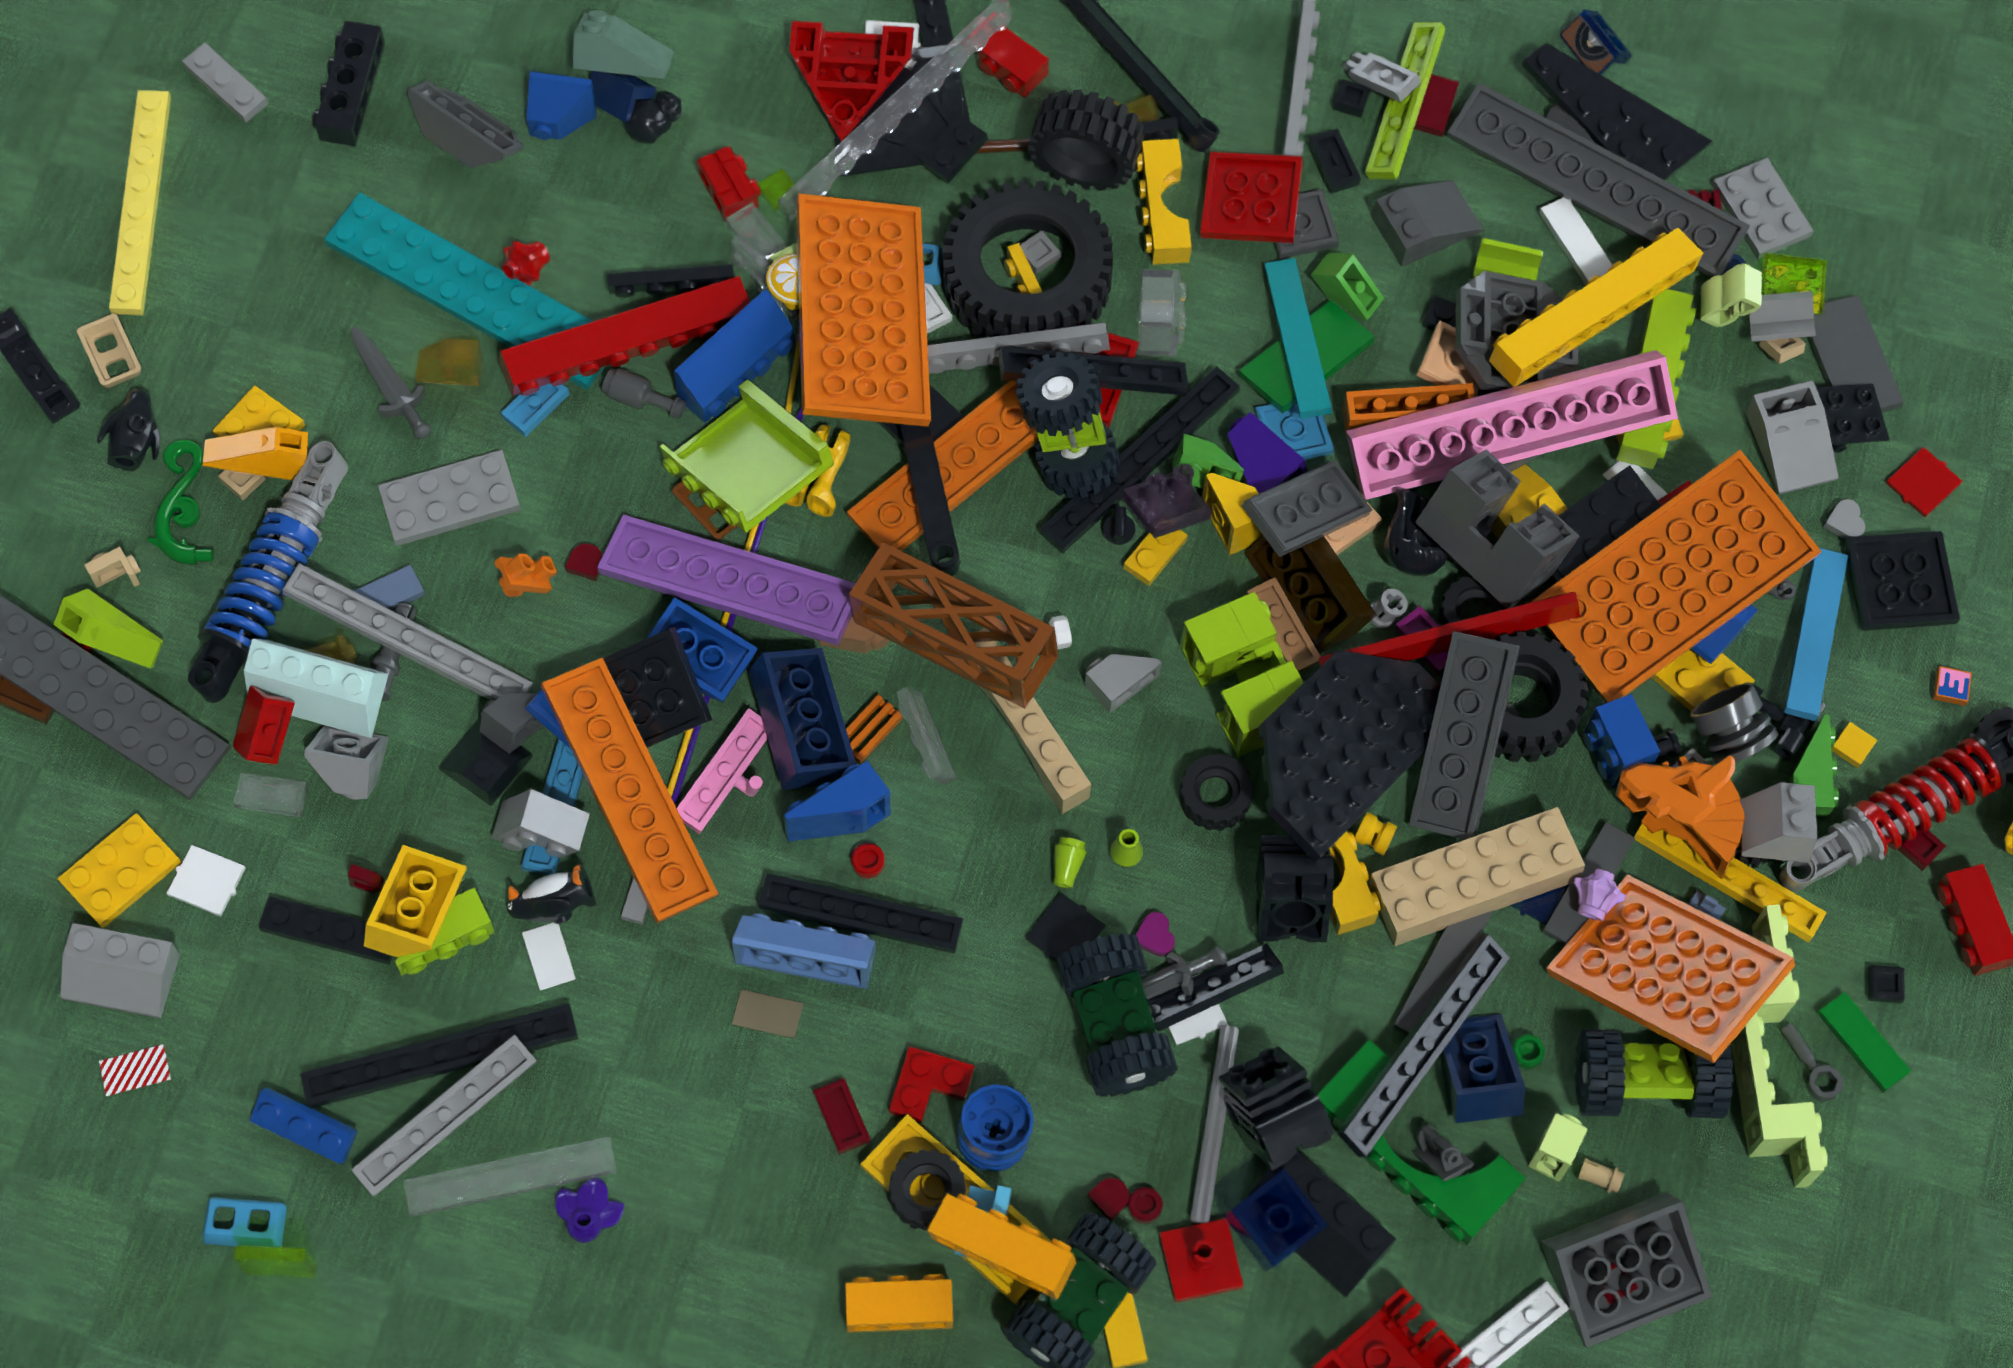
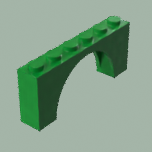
M1371 1040L1364 1044L1317 1095L1325 1107L1331 1124L1337 1130L1340 1129L1391 1059ZM1383 1134L1366 1156L1367 1162L1379 1172L1383 1170L1393 1179L1392 1184L1398 1191L1404 1195L1410 1194L1419 1202L1418 1207L1425 1215L1432 1219L1436 1217L1445 1225V1232L1457 1242L1462 1240L1466 1245L1477 1236L1522 1186L1526 1179L1499 1155L1493 1162L1476 1172L1443 1181L1438 1176L1423 1173L1406 1164L1393 1152Z

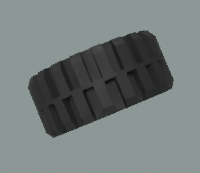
M1515 631L1513 637H1509L1508 633L1496 636V641L1520 646L1513 675L1525 676L1539 683L1545 689L1551 701L1550 711L1536 718H1520L1505 711L1495 753L1497 758L1504 754L1509 756L1508 760L1511 762H1519L1521 757H1526L1527 762L1538 761L1541 753L1547 758L1555 754L1558 747L1563 748L1569 742L1581 720L1587 704L1585 697L1588 693L1587 683L1582 681L1584 672L1581 665L1574 666L1573 662L1576 657L1569 650L1564 653L1560 649L1561 643L1555 639L1550 643L1543 640V634L1535 632L1533 637L1526 636V631Z

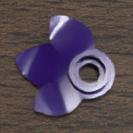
M599 1178L586 1181L579 1187L577 1193L562 1188L558 1191L555 1199V1209L558 1217L567 1222L569 1235L581 1243L594 1240L601 1232V1229L615 1226L621 1220L624 1212L623 1203L608 1201L607 1186ZM583 1221L590 1222L587 1226H580L578 1224Z

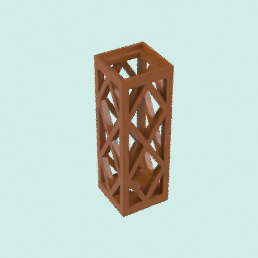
M884 542L848 594L856 624L1026 709L1058 658L1055 627ZM926 578L930 585H928L922 579ZM898 584L918 595L894 596L892 590ZM932 604L934 608L902 610L900 605ZM995 616H1001L1005 623H1003ZM959 617H964L990 631L967 632ZM940 618L948 633L944 634L916 619ZM1005 641L1008 646L976 647L974 642ZM1040 655L1038 661L1031 669L1030 667L1032 666L1033 662L1035 661L1037 656ZM1014 656L1017 663L1014 668H1011L991 657ZM979 667H981V668H982L983 670H985L986 672H981V670L979 669Z

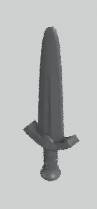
M353 327L350 331L353 343L389 404L380 405V417L404 415L413 428L414 437L417 439L427 438L431 433V426L426 424L415 410V407L421 402L426 393L424 386L418 385L412 394L375 344L359 328Z
M1214 946L1207 955L1194 959L1190 963H1186L1179 955L1169 952L1166 958L1170 966L1142 980L1147 998L1150 999L1180 985L1184 995H1191L1194 986L1192 975L1212 965H1224L1227 961L1225 950L1220 946Z

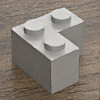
M530 789L502 801L492 838L502 842L504 848L512 851H521L524 848L538 845L545 848L547 854L564 858L580 850L590 814Z

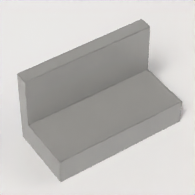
M1812 291L1761 295V307L1749 314L1751 342L1816 336Z

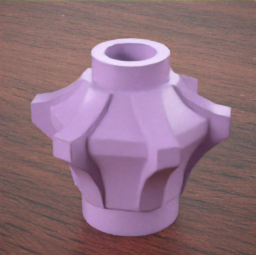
M1595 869L1594 875L1591 874L1585 878L1576 877L1573 883L1579 896L1578 904L1580 906L1578 914L1593 920L1603 921L1605 914H1608L1615 904L1624 901L1626 895L1617 888L1616 883L1613 881L1614 874L1605 870Z

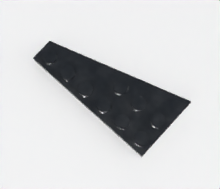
M1548 43L1542 45L1524 59L1522 66L1555 102L1585 129L1595 144L1665 181L1712 143V140Z

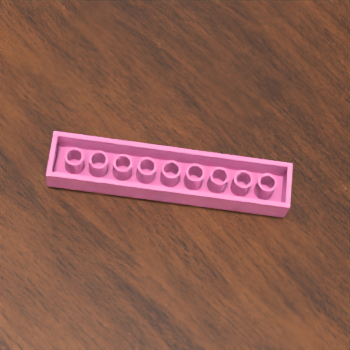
M1655 350L1347 430L1346 435L1359 492L1367 500L1394 493L1398 488L1409 489L1443 480L1451 468L1486 449L1498 461L1505 464L1678 419L1666 357Z

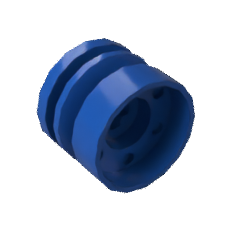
M996 1084L981 1087L970 1095L962 1109L956 1138L960 1153L967 1162L980 1170L989 1172L1007 1170L1018 1163L1027 1149L1033 1129L1034 1116L1029 1102L1020 1092L1013 1088ZM992 1129L998 1131L995 1138L989 1137Z

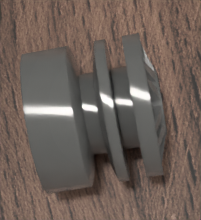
M1743 683L1725 689L1698 704L1690 713L1701 735L1714 734L1705 744L1709 751H1714L1711 756L1716 765L1728 756H1732L1735 762L1746 759L1770 745L1778 736L1775 727L1768 725L1771 719L1767 713L1755 714L1762 707L1763 703L1752 683Z

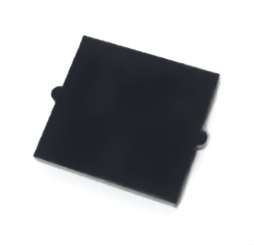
M1060 893L1027 935L1026 940L1044 952L1045 958H1052L1057 962V958L1061 957L1063 952L1070 951V948L1081 946L1083 942L1088 940L1090 942L1095 941L1105 928V924L1088 913L1086 906L1080 907Z

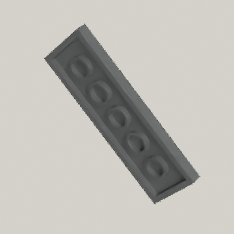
M1453 631L1409 826L1465 840L1477 836L1520 646Z

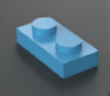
M547 384L539 387L540 389L533 394L527 396L520 394L501 412L502 419L524 437H527L569 395L568 388L563 384L559 386Z

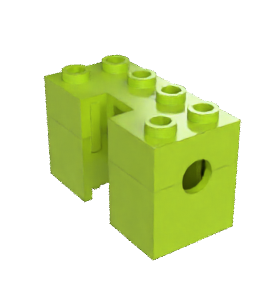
M1255 592L1185 621L1180 642V649L1201 688L1233 674L1236 675L1239 684L1221 691V696L1226 705L1223 711L1216 713V717L1237 757L1264 746L1263 739L1259 738L1258 726L1304 683L1293 661L1286 662L1279 644L1275 641L1277 632L1270 620L1271 613L1269 607L1264 600H1259Z

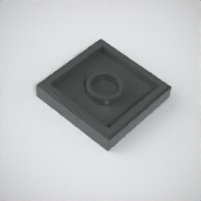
M1323 189L1299 194L1294 244L1274 242L1279 259L1339 246L1340 241Z

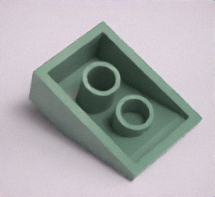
M593 10L584 13L574 32L573 69L665 79L674 59L673 50L618 17L607 15L604 11Z

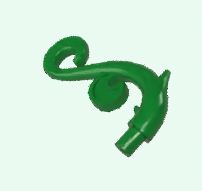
M187 439L177 440L165 449L163 454L164 464L171 472L182 474L184 469L177 465V459L183 454H190L193 456V465L163 498L154 519L155 537L147 538V542L155 545L171 560L181 564L197 565L198 562H213V549H197V546H189L185 539H182L181 543L173 538L169 528L170 518L176 511L182 512L179 515L173 516L174 522L181 528L192 527L197 524L200 518V509L196 501L182 495L201 469L203 451L194 441Z

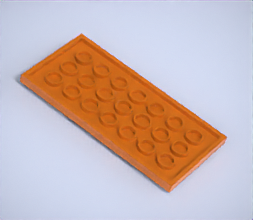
M799 193L796 199L802 415L928 427L931 422L921 207Z
M1740 449L1531 602L1569 592L1576 593L1580 617L1546 625V627L1555 639L1561 643L1562 648L1565 651L1569 650L1576 657L1574 663L1581 665L1586 679L1603 701L1608 703L1627 696L1819 556L1822 551Z

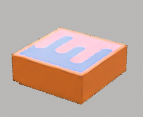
M1939 666L1936 671L1933 700L1966 706L1969 701L1972 672Z

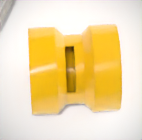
M1367 812L1355 835L1356 843L1360 845L1368 844L1373 847L1375 852L1384 856L1398 826L1390 822L1383 823L1378 820L1376 815Z

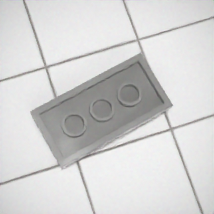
M503 450L378 485L396 546L521 510Z

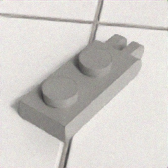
M1356 52L1351 56L1352 61L1347 60L1343 64L1344 69L1353 81L1398 102L1404 100L1420 84L1417 73L1371 52L1366 55Z

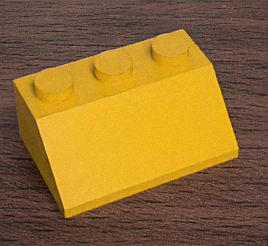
M402 845L366 923L364 947L394 957L431 950L464 877L467 866Z

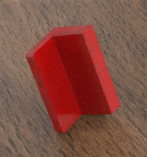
M250 686L233 748L248 761L277 765L295 702L290 698L266 695L258 687Z

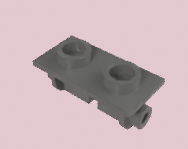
M1426 1125L1418 1129L1417 1140L1420 1147L1414 1150L1413 1154L1443 1181L1456 1178L1463 1171L1474 1166L1473 1162L1443 1136L1438 1137L1436 1129L1432 1126Z

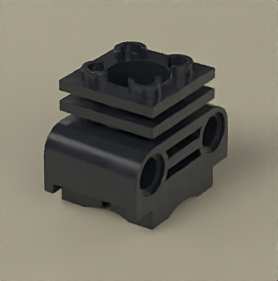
M1261 835L1256 872V891L1258 893L1256 903L1257 941H1279L1289 939L1290 936H1296V939L1308 942L1327 943L1329 920L1333 905L1334 883L1332 854H1330V848L1322 857L1314 861L1290 836Z
M1279 1046L1261 1051L1257 1057L1246 1063L1232 1066L1228 1072L1218 1077L1220 1083L1225 1086L1223 1091L1228 1097L1224 1099V1103L1234 1129L1241 1134L1244 1145L1251 1152L1256 1153L1271 1171L1287 1163L1297 1154L1295 1147L1300 1145L1303 1150L1318 1147L1331 1140V1135L1335 1134L1324 1105L1319 1097L1310 1089L1312 1084L1305 1077L1308 1075L1306 1069Z

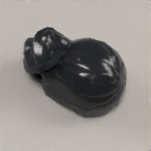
M659 91L655 99L635 100L630 121H622L627 134L637 142L653 144L656 139L670 130L673 121L680 117L682 111L681 100L675 94L667 91Z

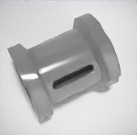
M1396 589L1384 591L1380 599L1371 604V607L1377 614L1371 620L1372 624L1379 628H1388L1394 623L1396 617L1403 615L1408 607L1404 594ZM1396 599L1397 602L1392 606L1390 603ZM1384 612L1385 614L1379 618L1378 616Z

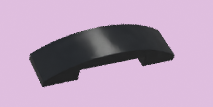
M10 308L1 313L0 352L51 423L55 424L81 408L64 382L60 380L35 345L28 331L13 310Z

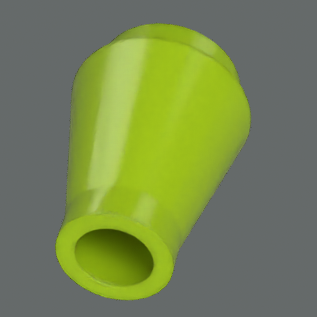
M1133 829L1123 830L1110 847L1111 857L1118 865L1131 867L1142 859L1143 846L1137 832Z
M1068 837L1059 838L1058 844L1054 845V885L1063 888H1073L1075 878L1087 854V851L1084 850L1085 842Z

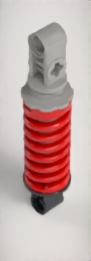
M2013 726L1987 742L1976 734H1969L1958 743L1956 748H1949L1943 752L1941 757L1930 759L1927 766L1921 765L1915 768L1912 774L1901 776L1898 783L1892 782L1886 785L1883 792L1877 791L1871 794L1868 801L1862 800L1844 808V822L1831 825L1828 828L1829 834L1816 841L1809 863L1787 861L1780 871L1782 885L1790 891H1801L1819 879L1833 874L1846 864L1852 867L1857 866L1865 857L1871 861L1880 862L1888 852L1887 846L1896 850L1901 847L1902 838L1907 841L1914 840L1917 836L1916 828L1921 832H1927L1931 829V820L1935 823H1942L1946 819V812L1955 815L1960 812L1961 804L1965 806L1974 804L1975 794L1979 797H1986L1994 791L2003 789L2006 786L2004 770L2013 765V743L2011 737H2013ZM1791 867L1801 868L1805 873V879L1794 877Z

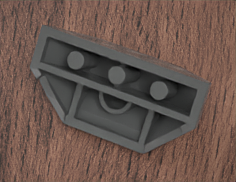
M429 80L408 89L407 95L423 136L431 140L438 148L444 149L457 158L461 164L473 168L503 160L522 150L523 145L519 142V138L513 129L468 98L448 89L436 87L437 85Z

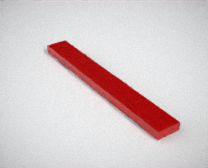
M1569 592L1344 651L1410 661L1448 651L1453 631L1495 639L1497 635L1503 633L1511 635L1515 631H1526L1580 617L1578 599L1575 592ZM1333 654L1321 656L1320 658H1318V659H1319V663H1320V667H1321Z

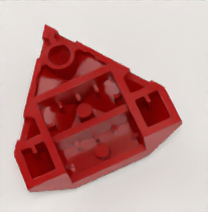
M792 21L789 51L841 142L845 140L910 61L914 27L883 26L882 34L827 32L822 22Z

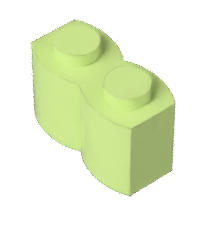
M1738 264L1724 275H1716L1706 281L1701 286L1700 320L1715 327H1721L1734 322L1739 316L1748 315L1761 307L1762 272L1748 264Z

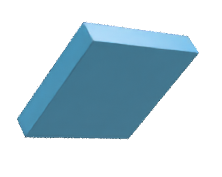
M1272 404L1255 408L1256 417L1304 460L1333 454L1334 447L1323 415L1300 419L1297 404L1285 413H1281Z

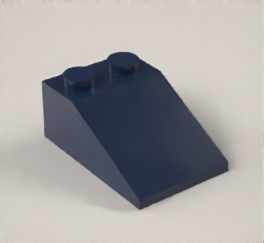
M1502 1015L1466 1018L1440 1054L1447 1096L1455 1123L1523 1115L1525 1084Z

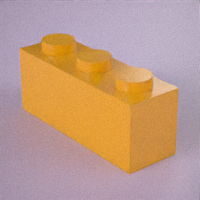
M940 1274L925 1275L923 1280L909 1281L908 1276L888 1277L886 1282H874L872 1277L854 1278L853 1283H846L847 1332L953 1328L951 1279H944V1276Z

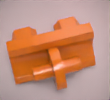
M519 553L514 558L499 557L494 561L495 566L500 569L503 575L499 580V585L508 597H519L523 592L547 594L552 590L549 579L557 573L551 557L541 556L535 561L527 554Z

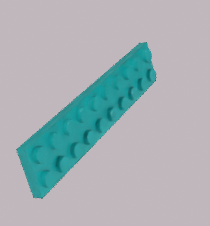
M362 193L357 195L324 238L326 246L510 348L594 322L518 279H509L500 269ZM604 367L599 368L600 370L590 376L583 377L579 374L569 377V381L588 390Z

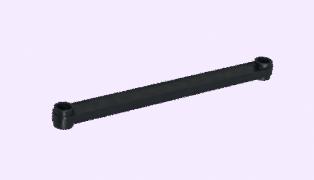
M1065 0L1171 118L1176 117L1178 126L1187 134L1186 141L1199 152H1205L1217 140L1220 132L1217 125L1211 120L1202 117L1102 6L1096 0Z
M900 424L931 565L953 576L960 568V555L930 424L928 427ZM945 557L951 558L947 562H939L941 559Z

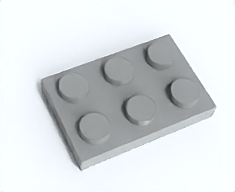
M1768 158L1714 180L1712 187L1713 189H1719L1721 202L1729 215L1750 225L1744 239L1757 259L1811 237L1813 229Z

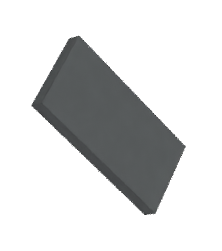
M1859 295L1820 304V313L1814 312L1816 336H1810L1808 340L1827 385L1874 384L1882 412L1902 407L1904 403Z
M1336 460L1253 496L1242 505L1279 557L1368 516L1372 511V508Z

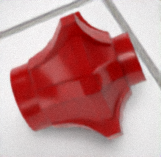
M513 241L511 243L512 247L506 246L503 248V253L506 257V261L502 264L503 272L509 279H518L530 286L532 280L534 282L539 280L541 269L550 262L549 252L539 241L528 244Z

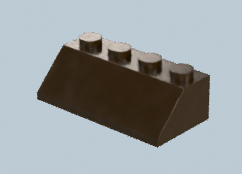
M1263 536L1245 553L1264 582L1276 577L1319 655L1356 635L1377 616L1325 537H1321L1279 557Z

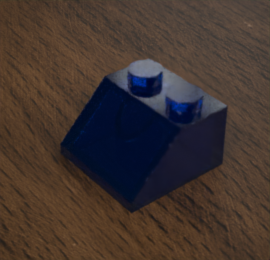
M1286 1169L1282 1170L1223 1215L1265 1272L1274 1268L1328 1226Z

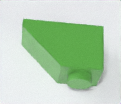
M1327 253L1311 274L1327 298L1362 320H1368L1385 299L1354 254Z

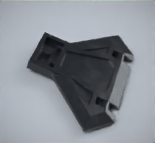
M958 43L917 49L911 56V59L916 63L911 69L904 67L855 126L856 129L843 142L840 141L838 136L835 138L838 177L923 165L949 184L987 142V133L964 118ZM925 70L928 71L924 78L920 77ZM865 136L868 137L864 144L860 143Z

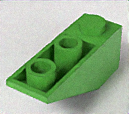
M1826 714L1814 731L1788 783L1815 786L1816 818L1823 819L1828 818L1832 810L1837 808L1839 802L1838 788H1834L1833 777L1837 773V759L1832 757L1831 747L1835 744L1836 731L1834 726H1830V715Z

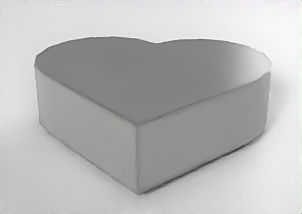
M1844 499L1837 504L1823 528L1846 540L1848 537H1861L1865 532L1866 526L1863 519L1859 517L1861 513L1859 505L1853 500Z

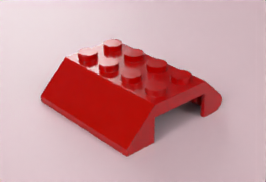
M1402 1287L1384 1303L1382 1308L1335 1351L1332 1349L1312 1368H1450L1449 1365L1463 1351L1443 1329H1440L1426 1342L1425 1338L1438 1325L1434 1319L1425 1322L1416 1334L1406 1326L1420 1314L1423 1307L1417 1302L1402 1315L1400 1312L1414 1299ZM1465 1356L1453 1368H1468L1472 1361Z

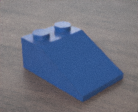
M674 598L647 638L675 627L702 694L723 703L757 653L758 648L677 598Z

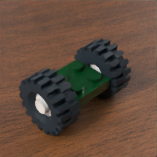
M1124 933L1120 936L1112 934L1107 938L1102 936L1096 938L1095 941H1085L1081 946H1074L1070 948V951L1063 952L1061 957L1057 958V966L1065 993L1068 997L1072 996V998H1075L1091 1052L1085 1061L1095 1094L1097 1096L1101 1095V1097L1108 1095L1112 1097L1121 1093L1125 1095L1131 1093V1091L1144 1090L1145 1087L1155 1086L1157 1082H1164L1168 1077L1173 1076L1178 1069L1167 1035L1164 1033L1158 1034L1142 982V978L1148 969L1138 937L1133 934L1129 936Z
M1084 1213L1065 1240V1244L1071 1247L1070 1252L1073 1253L1076 1264L1058 1300L1040 1292L1033 1303L1023 1301L1002 1330L1005 1338L1013 1343L1012 1346L1020 1350L1026 1358H1030L1039 1367L1085 1368L1095 1354L1094 1348L1091 1345L1127 1293L1136 1294L1157 1264L1155 1257L1151 1256V1252L1148 1249L1142 1247V1243L1134 1240L1131 1234L1127 1231H1122L1115 1223L1111 1224L1106 1218L1099 1217L1095 1213Z

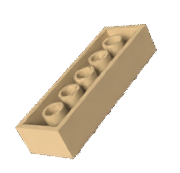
M1556 807L1371 873L1369 888L1371 892L1377 894L1381 906L1380 914L1394 946H1398L1445 929L1449 925L1571 884L1576 877L1582 878L1585 864L1559 808Z

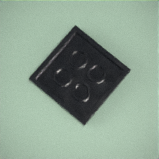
M1942 531L1848 537L1846 539L1845 548L1848 555L1861 631L1958 623L1960 615Z
M675 627L603 658L647 748L713 720Z

